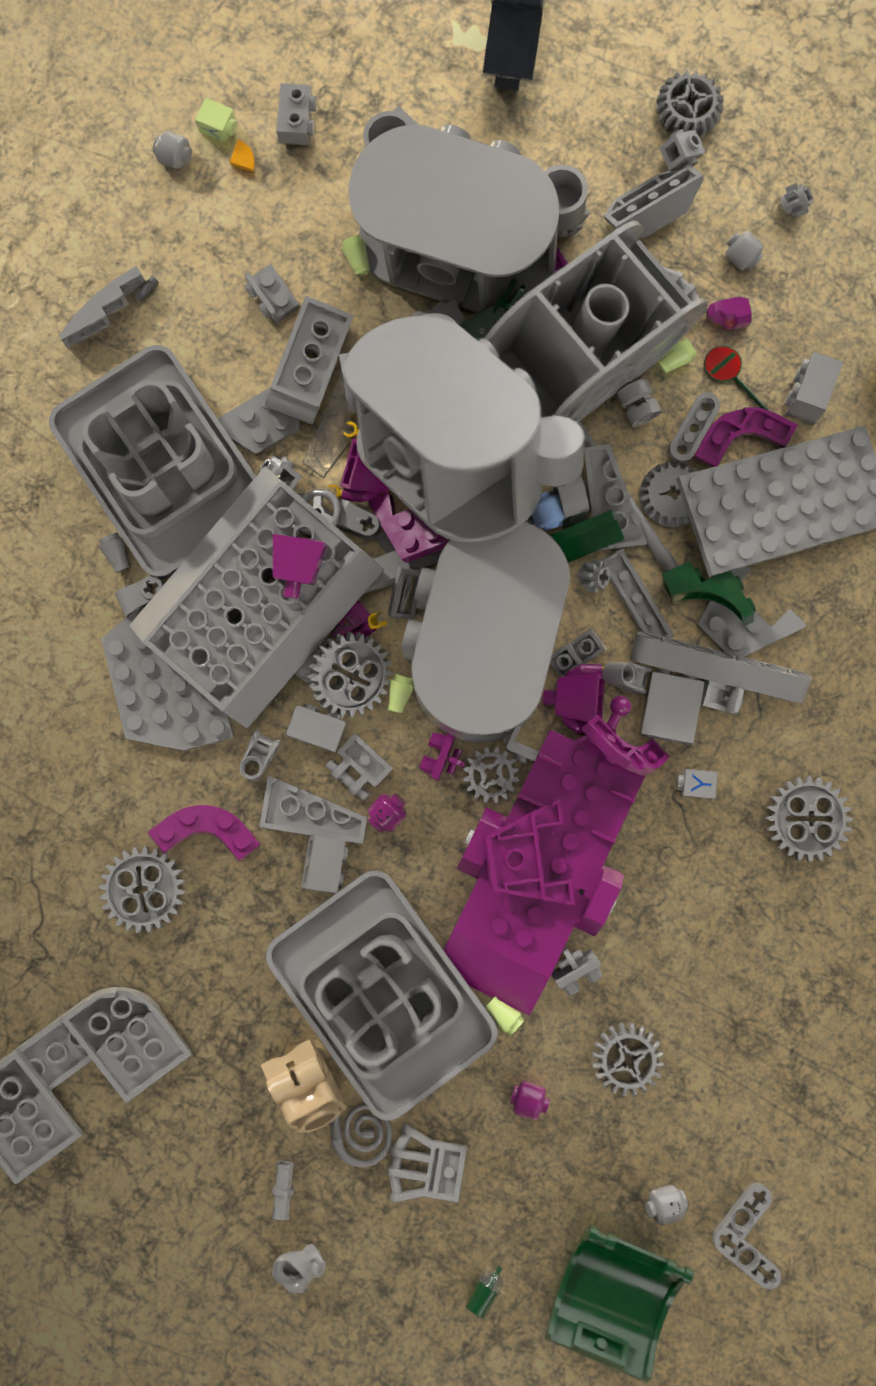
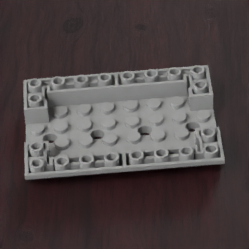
M264 467L129 626L147 647L217 708L244 727L249 728L384 569L281 479ZM308 528L312 533L310 540L322 541L328 544L314 586L301 584L299 599L283 597L285 581L276 579L273 583L267 584L263 580L264 571L270 568L273 569V533L297 537L301 529ZM233 609H239L242 613V619L238 624H232L228 619L229 612ZM199 649H203L207 653V661L201 665L197 664L194 660V654Z

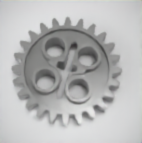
M347 632L346 639L342 635L337 634V642L328 638V648L319 646L322 651L321 656L313 654V657L318 661L317 664H309V667L315 671V673L308 675L309 679L315 681L309 686L313 691H317L313 697L321 700L320 705L324 708L328 707V711L332 714L337 710V714L343 717L347 711L349 716L354 717L355 710H357L361 715H364V707L373 710V701L381 703L378 697L380 693L387 695V691L383 689V686L390 685V681L386 679V676L393 674L391 670L385 668L391 664L390 660L383 659L388 653L383 649L380 650L382 646L377 641L373 643V638L370 636L364 639V635L359 632L355 637L351 632ZM350 652L349 660L342 663V656ZM371 663V670L364 674V667ZM336 664L351 673H355L360 678L369 681V685H364L356 679L346 676L342 672L333 669L331 665ZM337 675V682L334 685L329 686L330 679L333 676ZM359 686L357 695L351 697L352 690Z
M806 776L804 784L800 777L795 778V786L790 781L785 782L787 790L777 788V793L780 796L770 797L775 805L766 807L768 811L772 812V816L765 817V820L772 822V825L766 828V830L775 832V835L770 840L780 841L777 846L778 850L787 847L786 856H791L796 852V860L801 861L805 854L807 862H812L814 855L818 861H822L823 852L828 857H832L833 852L831 848L841 850L842 848L838 842L848 841L843 833L852 831L851 828L845 826L846 822L853 821V818L847 817L845 814L851 810V807H843L847 797L838 798L837 796L841 789L837 788L831 791L832 782H826L822 786V778L820 777L816 778L813 783L811 776ZM794 798L801 805L797 813L793 812L790 808V802ZM819 799H823L827 804V809L824 813L819 812L816 805ZM809 815L810 817H831L832 820L831 822L786 821V817ZM793 825H797L801 829V835L798 839H794L791 836L790 830ZM820 825L827 829V836L823 840L817 835V829Z
M144 846L142 854L138 847H133L132 855L127 850L122 851L124 859L118 856L113 857L116 865H106L110 874L101 875L107 883L99 885L100 889L106 890V894L101 895L99 899H107L108 902L102 909L111 908L112 912L108 918L111 919L117 916V926H121L126 922V931H130L134 925L137 933L142 932L144 925L147 932L153 931V924L158 929L163 928L162 919L170 923L172 919L169 914H179L175 905L184 904V901L178 897L186 893L185 890L179 889V885L184 884L186 880L178 879L177 877L183 870L173 869L177 861L173 860L168 863V853L159 857L160 850L158 848H155L151 854L147 846ZM138 866H140V867H141V870H142V871H141V880H140L139 873L137 872V867H138ZM153 866L159 870V877L156 881H152L148 877V870ZM127 871L133 876V882L130 886H126L122 882V876ZM142 885L148 887V891H145L144 895L143 893H138V888ZM157 892L161 893L164 898L161 907H156L152 902L153 895ZM130 898H134L138 903L135 912H130L127 909L126 903ZM144 899L149 910L147 913L144 911Z

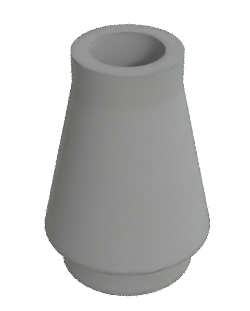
M113 533L99 539L101 545L99 548L114 568L115 573L130 568L124 540L120 538L118 533Z

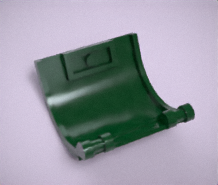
M590 1225L580 1237L566 1265L552 1305L544 1339L648 1383L652 1377L656 1348L667 1313L684 1284H691L695 1270L688 1266L684 1268L678 1266L676 1261L672 1259H665L617 1238L614 1234L608 1233L606 1235L599 1232V1228Z

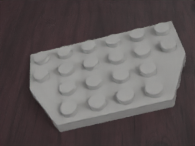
M144 608L132 612L127 616L128 618H125L101 639L126 739L186 751L234 738L229 716L217 708L147 647L129 625ZM203 649L197 650L194 654V660L197 664L201 665L207 661V653Z

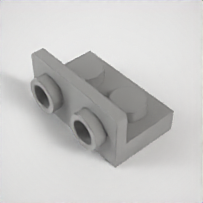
M272 264L253 276L249 272L244 275L247 282L244 287L252 299L257 297L261 303L258 307L266 319L270 317L276 324L300 308L299 303Z

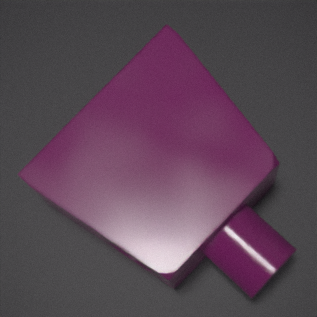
M273 533V578L285 581L283 597L299 599L301 584L314 586L328 544L322 541Z

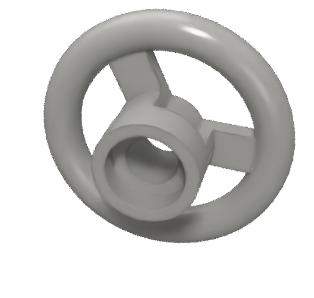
M317 489L301 497L306 502L314 498L313 508L335 527L338 525L342 508L335 494L328 490ZM323 497L329 499L333 504V515L322 505ZM307 528L299 531L306 537H312L311 531Z

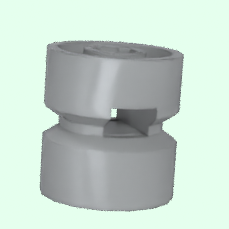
M647 379L632 382L617 393L622 407L628 408L626 415L632 427L645 424L662 413L657 399L651 398L653 391Z

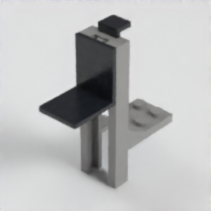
M490 0L492 8L482 73L483 75L495 77L494 89L519 93L520 81L533 82L545 0Z

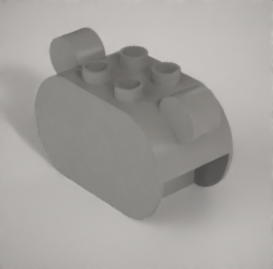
M394 111L380 112L370 118L365 125L363 133L365 148L353 166L349 181L350 206L353 216L360 226L359 235L366 242L369 269L372 274L384 283L438 301L448 300L450 302L455 299L458 307L478 314L498 301L513 278L517 279L518 282L505 299L507 303L521 284L525 285L526 289L518 301L530 290L532 291L553 275L556 264L558 232L573 229L581 223L586 211L588 191L584 175L570 165H556L544 171L534 161L522 156L519 149L509 142L495 140L489 146L471 140L470 135L458 126L444 125L441 130L425 125H412L406 116Z
M431 313L422 316L400 318L384 323L364 335L347 356L344 373L347 386L355 396L360 427L357 435V450L361 461L433 531L445 538L461 542H478L502 536L520 526L531 516L540 500L542 484L554 487L567 485L575 481L582 472L584 458V435L582 428L575 421L567 417L551 416L541 419L540 403L530 376L520 368L512 371L500 360L495 347L488 340L481 339L477 341L457 325L454 319L447 315Z

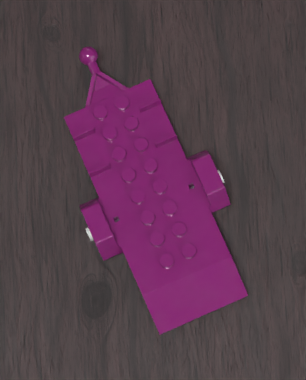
M617 696L610 703L612 713L607 725L615 733L621 717L628 715L631 710V702L624 696ZM551 729L549 730L508 817L486 807L476 830L471 829L464 842L468 846L456 868L476 878L477 882L443 950L470 987L492 998L496 997L508 1006L529 1016L544 990L573 928L576 927L595 937L603 928L615 906L616 899L622 888L624 874L604 865L613 844L616 842L615 839L632 804L635 802V797L646 776L631 772L617 763H610L599 747L591 743L586 735L574 741ZM554 800H561L564 824L537 828L544 883L572 880L575 905L492 891L483 836Z

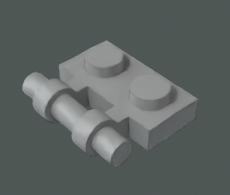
M355 733L337 752L344 758L342 763L339 765L331 759L325 765L332 772L331 776L335 780L339 779L349 788L348 792L353 796L357 795L362 801L370 795L363 786L370 782L376 788L393 770L386 761ZM350 766L362 775L357 781L346 772Z

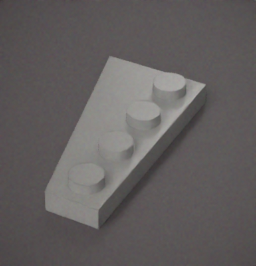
M268 775L259 827L364 844L367 817Z

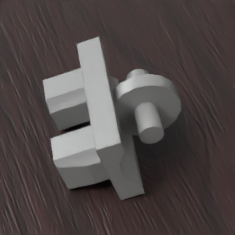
M566 948L562 951L566 958L557 962L559 968L551 974L558 987L571 996L580 990V986L576 981L580 977L585 975L589 983L602 978L599 968L601 963L591 949L583 954L580 949L570 954Z

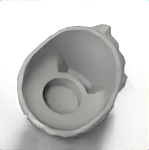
M309 1244L302 1251H291L279 1256L273 1264L272 1275L291 1294L304 1293L312 1278L324 1275L326 1262L318 1248L314 1244Z

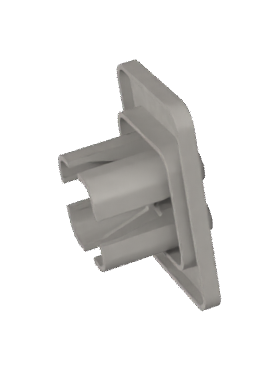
M152 345L143 349L58 404L52 410L49 417V426L52 433L140 566L150 576L158 579H166L173 575L256 477L171 350L161 345Z
M382 871L364 873L276 937L268 946L266 960L269 968L367 1107L376 1117L382 1120H394L402 1116L488 1052L496 1042L497 1027L493 1018L393 879Z

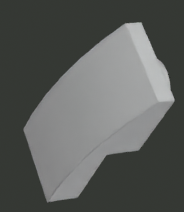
M590 628L571 643L566 644L552 654L550 664L560 678L565 677L568 671L580 664L588 663L607 650L594 629Z

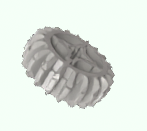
M687 69L683 72V76L676 72L673 79L668 77L665 85L660 87V94L657 95L656 114H660L659 123L666 122L664 128L665 130L672 128V134L679 130L684 132L695 130L696 134L698 133L703 137L707 130L711 132L715 124L719 123L720 114L724 110V95H720L721 86L714 87L715 78L708 81L707 72L703 76L698 75L697 69L693 75L689 74ZM684 91L683 95L671 100L675 94ZM709 109L705 115L696 118L698 113H703V110Z
M619 1023L620 1032L616 1033L613 1026H610L609 1031L612 1035L609 1038L603 1032L600 1034L602 1039L605 1040L604 1044L595 1042L594 1045L601 1049V1051L592 1052V1057L600 1059V1061L593 1062L592 1067L594 1069L601 1068L595 1076L597 1079L606 1077L602 1082L604 1088L612 1083L610 1091L613 1094L621 1087L622 1097H626L628 1089H630L632 1096L636 1097V1088L640 1087L643 1093H647V1088L645 1087L647 1082L652 1087L656 1085L651 1079L653 1075L661 1078L662 1074L655 1069L656 1067H664V1063L656 1060V1058L663 1057L664 1052L660 1050L655 1051L661 1045L658 1040L650 1043L654 1037L652 1032H648L643 1036L645 1033L644 1026H640L637 1032H635V1024L630 1023L628 1031H626L624 1024ZM622 1039H637L643 1042L645 1046L628 1049ZM615 1044L618 1051L617 1057L607 1066L608 1052ZM622 1048L630 1056L634 1054V1057L631 1058V1065L634 1071L626 1063L622 1065V1062L625 1061ZM648 1054V1066L644 1073L640 1075L641 1073L638 1069L639 1062ZM626 1070L630 1072L634 1080H619L613 1077L611 1073Z

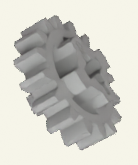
M485 747L484 754L482 755L476 750V759H467L471 767H464L463 769L464 772L469 773L468 777L463 778V782H470L471 784L467 791L475 790V799L479 798L480 795L484 796V803H487L489 798H493L494 803H498V796L506 800L508 798L506 791L508 790L513 793L515 791L514 787L511 786L512 783H519V779L514 777V774L519 772V768H512L516 761L515 758L508 761L506 758L508 752L505 751L500 755L499 747H496L493 753L489 751L488 747ZM486 758H496L493 764L485 765L480 762ZM504 764L508 769V780L502 776L501 768ZM498 765L499 767L495 774L498 779H492L484 786L483 784L487 777L484 771H491ZM474 770L480 774L481 782L478 786L474 781ZM497 785L502 788V790L495 793L485 792L490 786Z

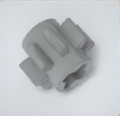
M797 183L786 187L787 193L781 198L784 211L787 214L792 213V216L797 215L798 217L808 213V206H811L813 203V195L810 188L802 184L798 185Z
M592 559L591 563L584 562V565L578 572L580 586L586 587V591L597 593L598 589L604 590L610 581L608 566L602 565L601 560Z

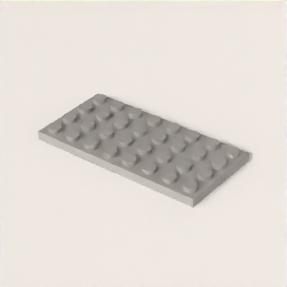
M865 426L679 476L676 479L709 577L876 529V455Z

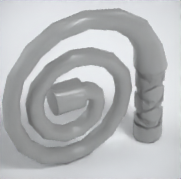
M363 1103L358 1104L349 1111L344 1121L343 1132L345 1140L353 1149L359 1152H370L376 1149L383 1140V1125L378 1117L368 1113L362 1114L355 1120L354 1131L357 1136L364 1137V1139H373L375 1135L374 1127L363 1128V1131L360 1130V1123L363 1120H370L377 1127V1138L371 1145L361 1146L355 1143L349 1131L353 1116L360 1110L369 1109ZM339 1115L330 1123L332 1138L330 1140L333 1149L338 1157L350 1166L364 1168L376 1165L386 1156L391 1147L392 1126L390 1121L383 1120L386 1126V1142L381 1152L373 1159L361 1161L348 1155L343 1147Z

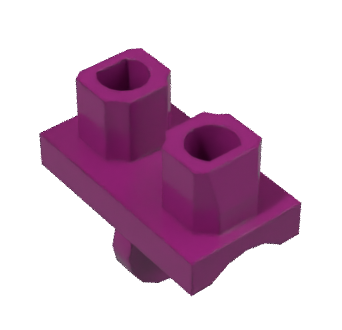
M432 733L428 746L440 750V754L437 760L424 755L419 769L431 775L432 779L439 781L446 762L449 763L446 770L449 774H454L456 766L464 768L466 763L459 760L462 750L455 748L452 757L449 756L455 736L447 733V736Z

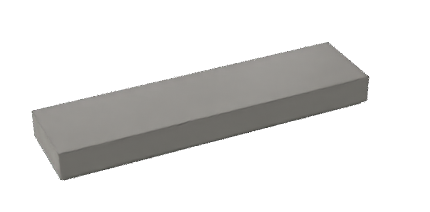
M623 548L601 559L602 565L608 566L610 582L639 631L673 638L672 631Z

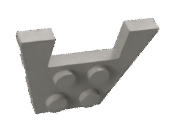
M747 566L731 572L734 577L738 575L742 580L751 569ZM708 601L696 626L722 652L745 657L803 629L806 624L789 609L771 627L756 612H754V622L743 626L738 617L729 609L718 603Z

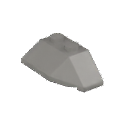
M691 165L657 174L616 198L608 211L605 212L604 219L615 229L628 222L638 221L643 227L640 237L645 238L687 213L704 180L703 175Z

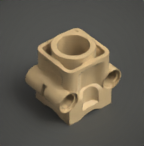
M310 1039L297 1045L289 1054L273 1058L261 1064L272 1098L279 1104L287 1125L298 1133H308L326 1126L347 1108L339 1091V1082L329 1066L323 1050L317 1048Z

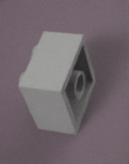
M813 352L809 359L804 358L801 367H798L793 378L795 384L786 397L784 405H787L788 408L785 415L814 425L827 409L843 362L817 352Z

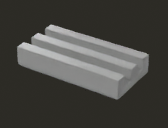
M398 565L387 613L390 617L414 619L417 609L415 594L422 568L417 567V569L409 566L405 568ZM413 575H415V580H414V584H413V589H412V593H411V597H410V602H409L408 610H407V612H404V611H405V607H406V603H407V599L409 598V594H410V586H411L412 577H413Z

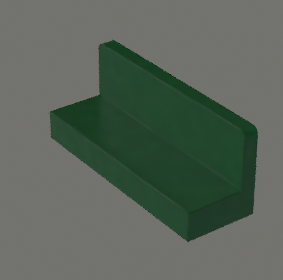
M614 510L606 511L549 535L564 553L567 563L624 540V535Z

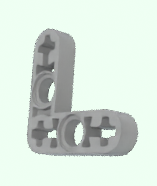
M753 1183L746 1188L712 1234V1241L724 1256L765 1289H774L781 1282L780 1270L771 1260L744 1239L772 1202V1195L767 1187L761 1183ZM763 1190L762 1196L764 1200L762 1202L759 1200L755 1201L752 1206L756 1211L753 1213L744 1204L747 1201L751 1205L755 1200L753 1193L755 1191L760 1193ZM739 1211H746L749 1214V1220L744 1225L735 1223V1215ZM722 1234L724 1236L730 1234L729 1239L737 1246L735 1250L727 1243L721 1245L722 1241L719 1237ZM745 1250L752 1251L754 1254L753 1261L750 1264H742L739 1260L741 1252ZM760 1264L768 1272L773 1269L771 1272L774 1276L773 1279L766 1278L764 1280L765 1277L757 1269L758 1265Z

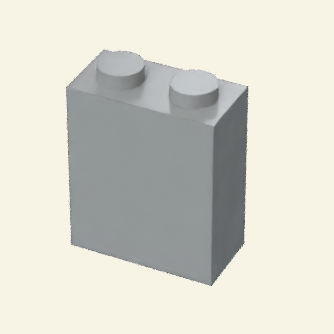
M657 669V672H652L648 679V692L645 695L638 736L684 745L693 744L704 682L698 681V677L683 674L682 677L672 676V671Z

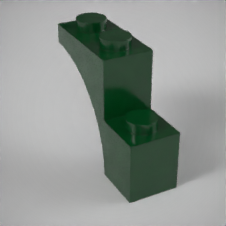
M688 561L661 574L662 584L673 605L687 600H707L729 609L738 617L743 626L754 622L755 605L750 597L746 599L742 592L744 586L738 575L734 577L731 570L704 581L699 568H693L691 562Z

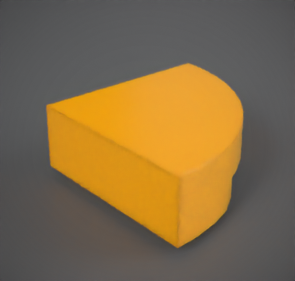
M238 139L230 159V165L254 173L255 159L253 152L245 142Z

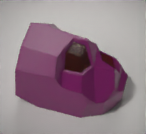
M734 297L714 302L707 309V318L716 325H722L727 330L747 327L752 322L749 299L746 297Z

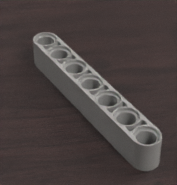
M637 632L630 655L632 660L639 663L797 703H804L812 677L804 672L647 632Z

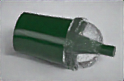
M500 1266L497 1267L495 1272L486 1271L482 1276H479V1281L465 1306L470 1312L481 1319L485 1318L499 1294L501 1295L503 1292V1279L500 1276L503 1268Z

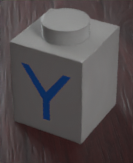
M682 770V775L678 774L676 789L680 790V796L715 799L718 772Z

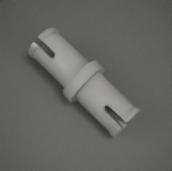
M278 1161L276 1164V1184L272 1188V1193L275 1195L272 1218L288 1220L290 1218L291 1195L294 1194V1187H292L294 1163Z

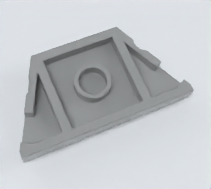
M270 388L217 418L234 443L243 446L247 451L256 456L300 431L299 419L264 406Z

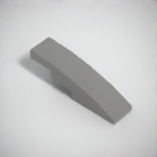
M137 266L110 282L73 316L59 335L67 348L112 325L107 316L129 305L125 295L140 288L145 283Z
M443 549L408 563L401 560L396 550L373 559L384 571L365 593L394 585L398 565L405 568L409 566L414 569L438 565Z

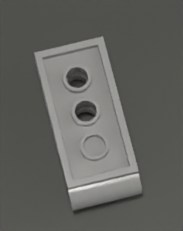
M305 296L264 406L313 425L354 315ZM318 331L323 333L324 335L320 336L317 335L315 332ZM306 354H312L315 356V359L308 358Z

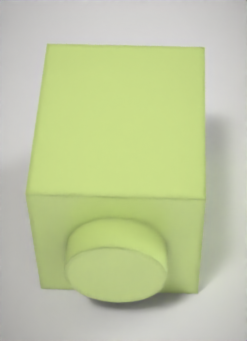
M204 99L195 118L198 130L203 134L226 143L229 136H232L237 128L233 109L210 99Z

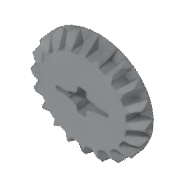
M670 461L658 464L651 469L644 477L640 487V502L647 516L654 522L666 527H681L691 523L681 494L676 497V500H673L672 496L665 494L670 492L671 487H674L677 492L680 491L676 481L679 476L698 471L692 469L690 465Z

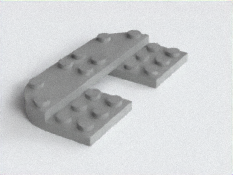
M110 987L96 991L0 1060V1166L15 1185L83 1134L80 1127L51 1092L60 1083L93 1060L124 1102L127 1103L192 1055L190 1048L161 1012V1007L155 1000L141 991L127 987Z

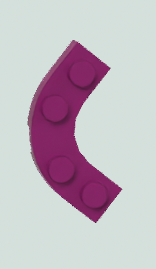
M744 407L740 410L728 412L711 425L693 458L711 468L719 465L731 442L746 435H754L780 448H785L798 425L763 408Z
M599 715L595 716L582 728L587 739L599 747L610 763H617L621 767L639 775L655 772L670 758L669 754L653 738L641 747L628 744Z
M195 805L180 809L148 831V835L163 854H166L184 839L194 834L203 833L218 838L238 862H241L260 847L259 842L236 816L222 808L209 805Z

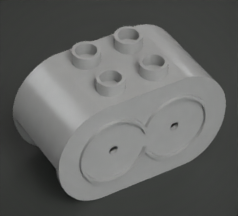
M631 221L619 227L526 294L502 316L485 337L495 347L500 360L512 371L520 368L530 376L540 403L541 419L561 416L577 423L659 361L686 335L707 309L708 302L704 298L692 302L642 244L639 238L643 227L638 221Z
M524 522L502 536L485 541L461 542L450 540L440 555L436 571L422 568L415 599H417L416 608L426 611L423 622L408 620L401 651H403L402 658L412 660V677L415 693L423 713L439 730L445 734L449 733L455 736L456 739L477 743L503 739L508 730H514L516 726L522 727L539 703L569 588L570 573L567 560L560 547L548 534L534 525Z

